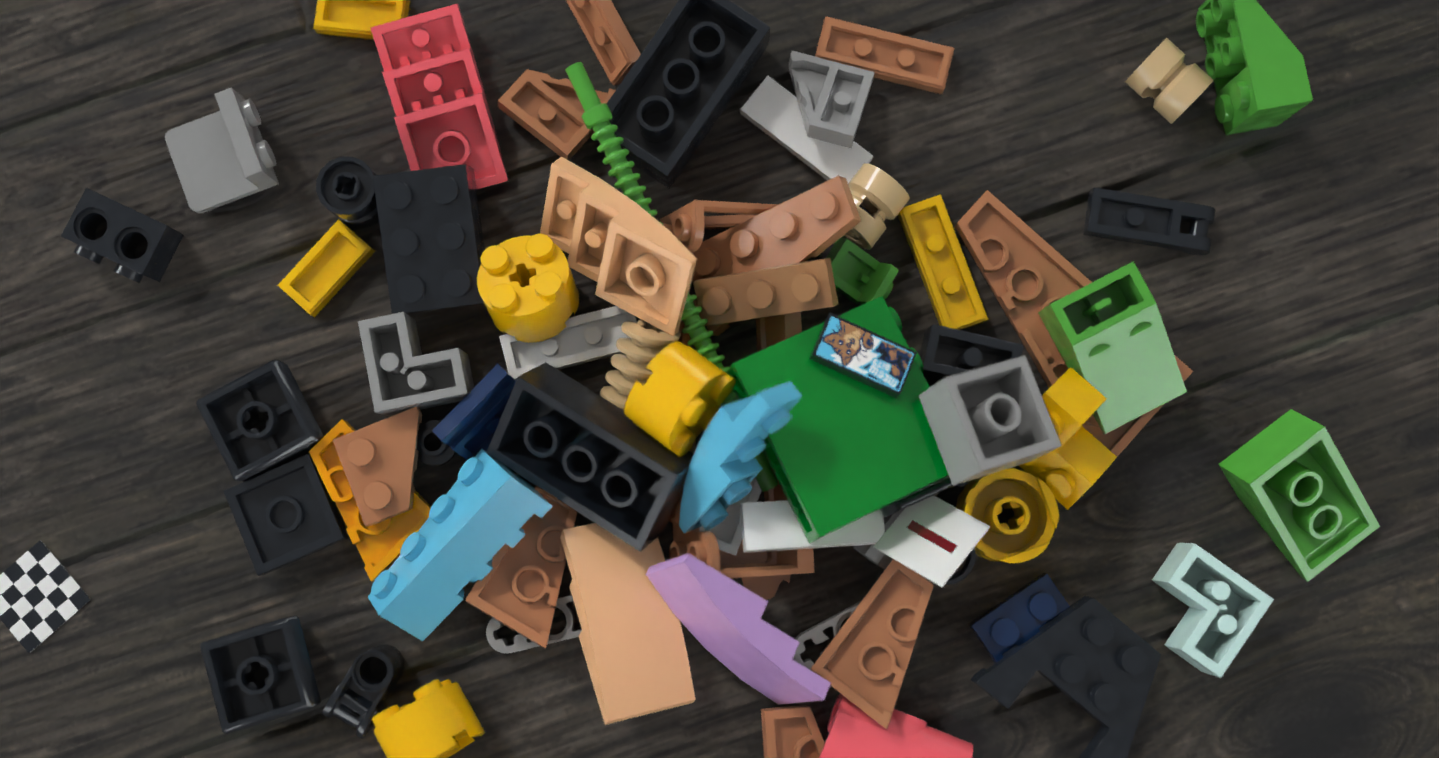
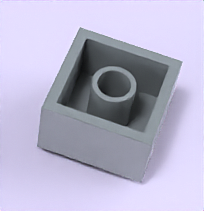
M1026 356L946 377L919 395L953 486L1033 461L1062 446Z

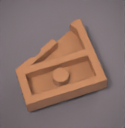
M527 69L498 100V108L560 157L570 160L594 133L593 129H587L581 116L585 111L570 79H553L548 74ZM609 89L608 93L595 91L601 104H607L616 90Z
M417 406L333 439L365 526L370 527L413 509L415 491L413 478L414 472L417 469L419 452L416 450L419 423H422V412Z

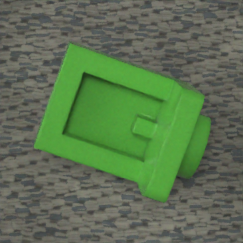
M841 237L835 242L826 258H831L836 290L853 303L859 305L868 303L881 296L885 300L892 291L893 280L898 273V269L892 264L880 263L847 238Z

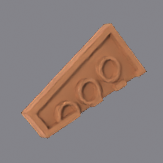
M838 175L703 241L700 248L692 253L697 258L692 282L699 279L806 262L811 257L816 258L861 222L847 179ZM729 323L707 326L708 331L712 330L715 336H719L730 327Z

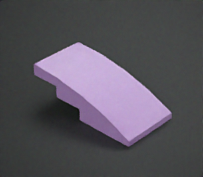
M689 553L649 566L646 576L673 614L708 652L738 678L778 705L822 701L825 699L831 682L793 660L800 642L761 619L768 603L767 600Z

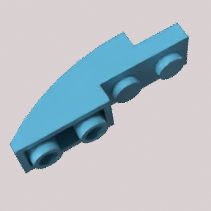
M791 381L760 391L756 396L753 395L724 405L711 420L697 445L684 483L679 527L684 534L701 526L705 530L716 527L728 517L729 514L726 511L728 506L740 501L750 493L752 486L749 483L763 469L755 458L766 447L763 440L790 421L792 416L789 411L802 398V395Z

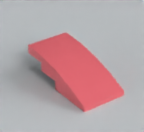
M453 4L370 27L384 69L382 74L396 115L394 120L410 170L415 171L466 164L474 169L476 189L508 181L497 135L459 4Z

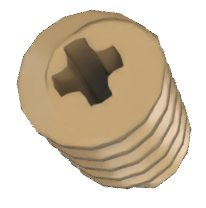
M643 320L624 322L621 330L631 338H619L617 340L616 347L624 354H614L611 357L610 362L612 366L618 370H610L606 373L605 379L612 386L603 387L600 391L601 397L624 410L626 400L635 382L638 381L645 385L653 372L646 368L647 365L665 347L673 342H678L681 337L680 331L673 337Z

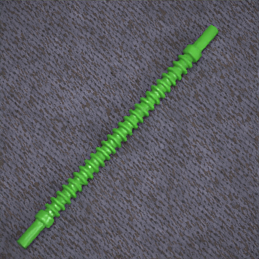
M577 62L570 65L565 71L585 111L581 117L586 128L593 129L594 131L591 139L600 142L597 151L605 153L606 157L602 162L605 165L611 166L608 175L610 177L615 176L617 179L614 188H621L624 195L636 202L653 217L656 216L657 210H650L649 208L652 199L650 197L645 198L643 195L646 187L644 185L639 186L637 182L641 177L640 174L632 172L635 163L626 159L629 150L621 148L620 144L623 143L624 139L615 135L618 126L615 124L611 125L610 123L613 115L608 105L601 104L583 63ZM688 292L681 319L685 325L682 333L690 335V340H688L687 344L689 346L694 345L698 353L727 373L730 367H724L721 362L725 359V356L718 355L716 352L719 343H712L710 338L714 332L706 330L705 325L708 323V320L706 318L701 319L699 315L702 307L694 305L693 301L697 299V296L695 294L690 295ZM733 389L723 400L722 406L738 401ZM762 451L755 458L763 469L755 478L761 491L765 492L779 484Z

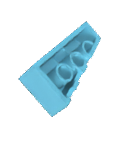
M481 448L475 457H471L463 464L458 473V480L448 493L440 496L433 503L429 511V518L419 531L407 537L401 547L399 557L389 570H384L377 576L372 585L371 593L368 596L378 615L419 640L424 641L464 599L463 587L468 582L482 581L493 569V556L505 544L513 548L526 535L521 527L534 513L542 518L553 506L523 477L488 455Z

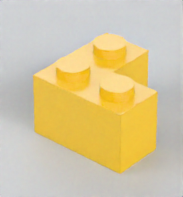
M1072 367L1042 395L1062 446L1033 461L1019 465L1025 472L1046 483L1054 494L1055 499L1067 510L1099 479L1117 458L1116 455L1082 426L1107 398Z

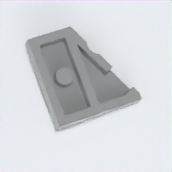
M792 51L788 68L807 137L851 148L875 72Z

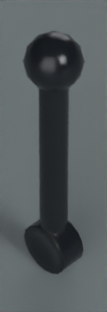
M948 478L880 510L885 518L953 487L951 479ZM969 481L954 486L965 487Z

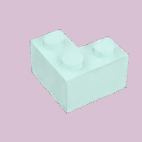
M1177 543L1152 579L1153 582L1189 606V609L1164 645L1201 672L1219 678L1223 676L1274 600L1195 543Z

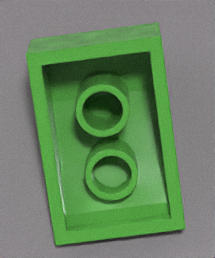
M1292 409L1218 464L1238 498L1298 574L1307 582L1380 527L1326 428Z

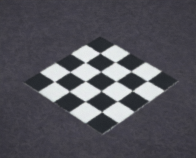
M41 540L0 574V620L28 653L32 652L91 600Z

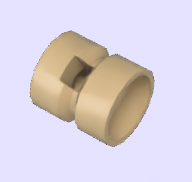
M1166 38L1131 74L1125 83L1142 98L1151 96L1154 99L1153 108L1172 124L1214 80L1197 64L1186 65L1184 63L1185 54Z
M864 163L848 183L861 222L844 236L856 245L870 250L886 230L885 219L894 220L910 197L906 190L885 171L869 163ZM861 205L863 208H865V209H866L867 211H869L871 214H868L865 210H863V209H862L861 207H859V206Z

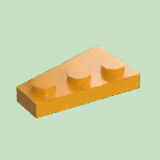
M341 419L309 453L332 501L336 503L347 526L346 531L353 545H356L365 564L364 568L370 581L374 582L377 576L384 570H388L399 557L401 547L407 537L414 532H418L429 518L431 506L415 490L412 510L370 527L365 526L333 439L356 431L346 420Z

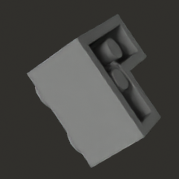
M405 312L358 321L375 413L393 416L416 406L422 410L460 402L474 388L468 354L460 348H454L422 355L416 320Z

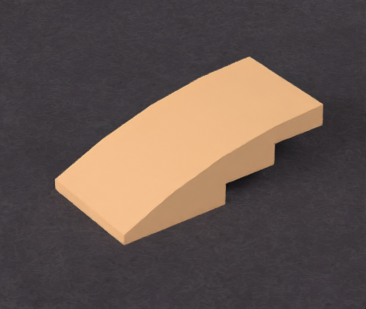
M560 157L551 164L540 233L549 236L553 243L569 254L568 264L570 268L597 282L596 296L674 337L679 331L697 258L664 225L636 202L601 178Z
M596 523L563 529L560 540L572 576L569 588L582 628L579 639L605 725L694 703L696 699L681 622L673 614L646 576L649 566L665 561L658 537L640 552Z

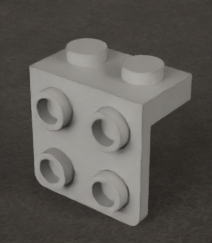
M232 87L214 94L220 111L170 129L165 134V141L188 205L196 213L210 211L279 184L273 166L277 165L275 156L268 142L262 139L258 125L261 124L258 110L250 98L245 100Z

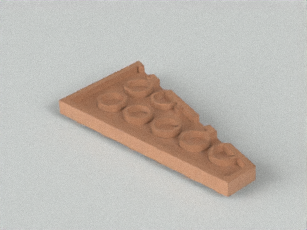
M987 190L957 222L955 228L1048 388H1050L1068 370V367L1038 312L1049 304L1092 282ZM1175 356L1184 382L1193 371ZM1163 405L1107 434H1103L1093 414L1082 426L1118 457Z

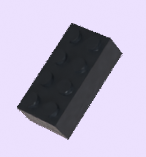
M679 0L607 102L613 115L610 123L611 125L615 124L618 126L615 135L624 139L623 143L620 144L621 148L629 150V154L626 156L627 161H633L637 168L670 189L768 47L770 27L730 0Z
M546 362L518 376L486 452L640 552L664 532L683 493L689 465L694 455L688 451L684 456L678 457L635 425L624 414V410Z

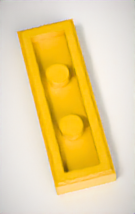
M941 194L903 207L898 217L939 325L964 330L986 322L988 317Z

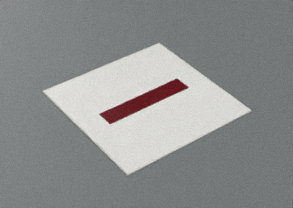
M933 495L905 508L873 547L943 587L985 535L990 526Z

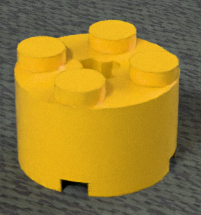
M541 233L533 236L514 237L498 245L490 246L483 251L480 257L481 265L477 274V287L497 329L502 333L505 332L515 336L516 340L525 343L540 342L558 335L566 327L565 322L574 312L575 315L579 306V292L563 251L553 243L549 236Z
M676 341L661 350L647 365L646 368L653 373L645 385L638 381L635 382L626 400L624 414L635 425L678 457H682L693 446L696 437L703 430H706L711 420L719 411L723 400L732 391L736 380L690 346Z
M1008 468L973 479L957 498L956 508L990 526L975 546V554L987 560L1004 563L1029 561L1044 552L1050 544L1049 542L1055 529H1057L1059 510L1054 494L1046 483L1022 470ZM1001 505L1004 509L1012 508L1014 511V516L1008 519L1009 526L998 521L997 515L1002 513Z
M439 679L434 680L413 693L416 699L415 702L400 708L397 704L393 705L372 718L376 727L373 732L387 758H449L475 741L473 737L482 736L485 733L459 683H452L450 679L441 683Z

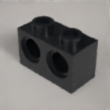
M88 188L85 189L61 237L77 244L74 253L98 264L106 257L117 263L114 272L138 283L141 282L143 276L158 282L161 281L184 234ZM107 221L105 234L101 238L96 239L97 227L102 222ZM147 239V251L142 257L136 259L135 249L137 245Z

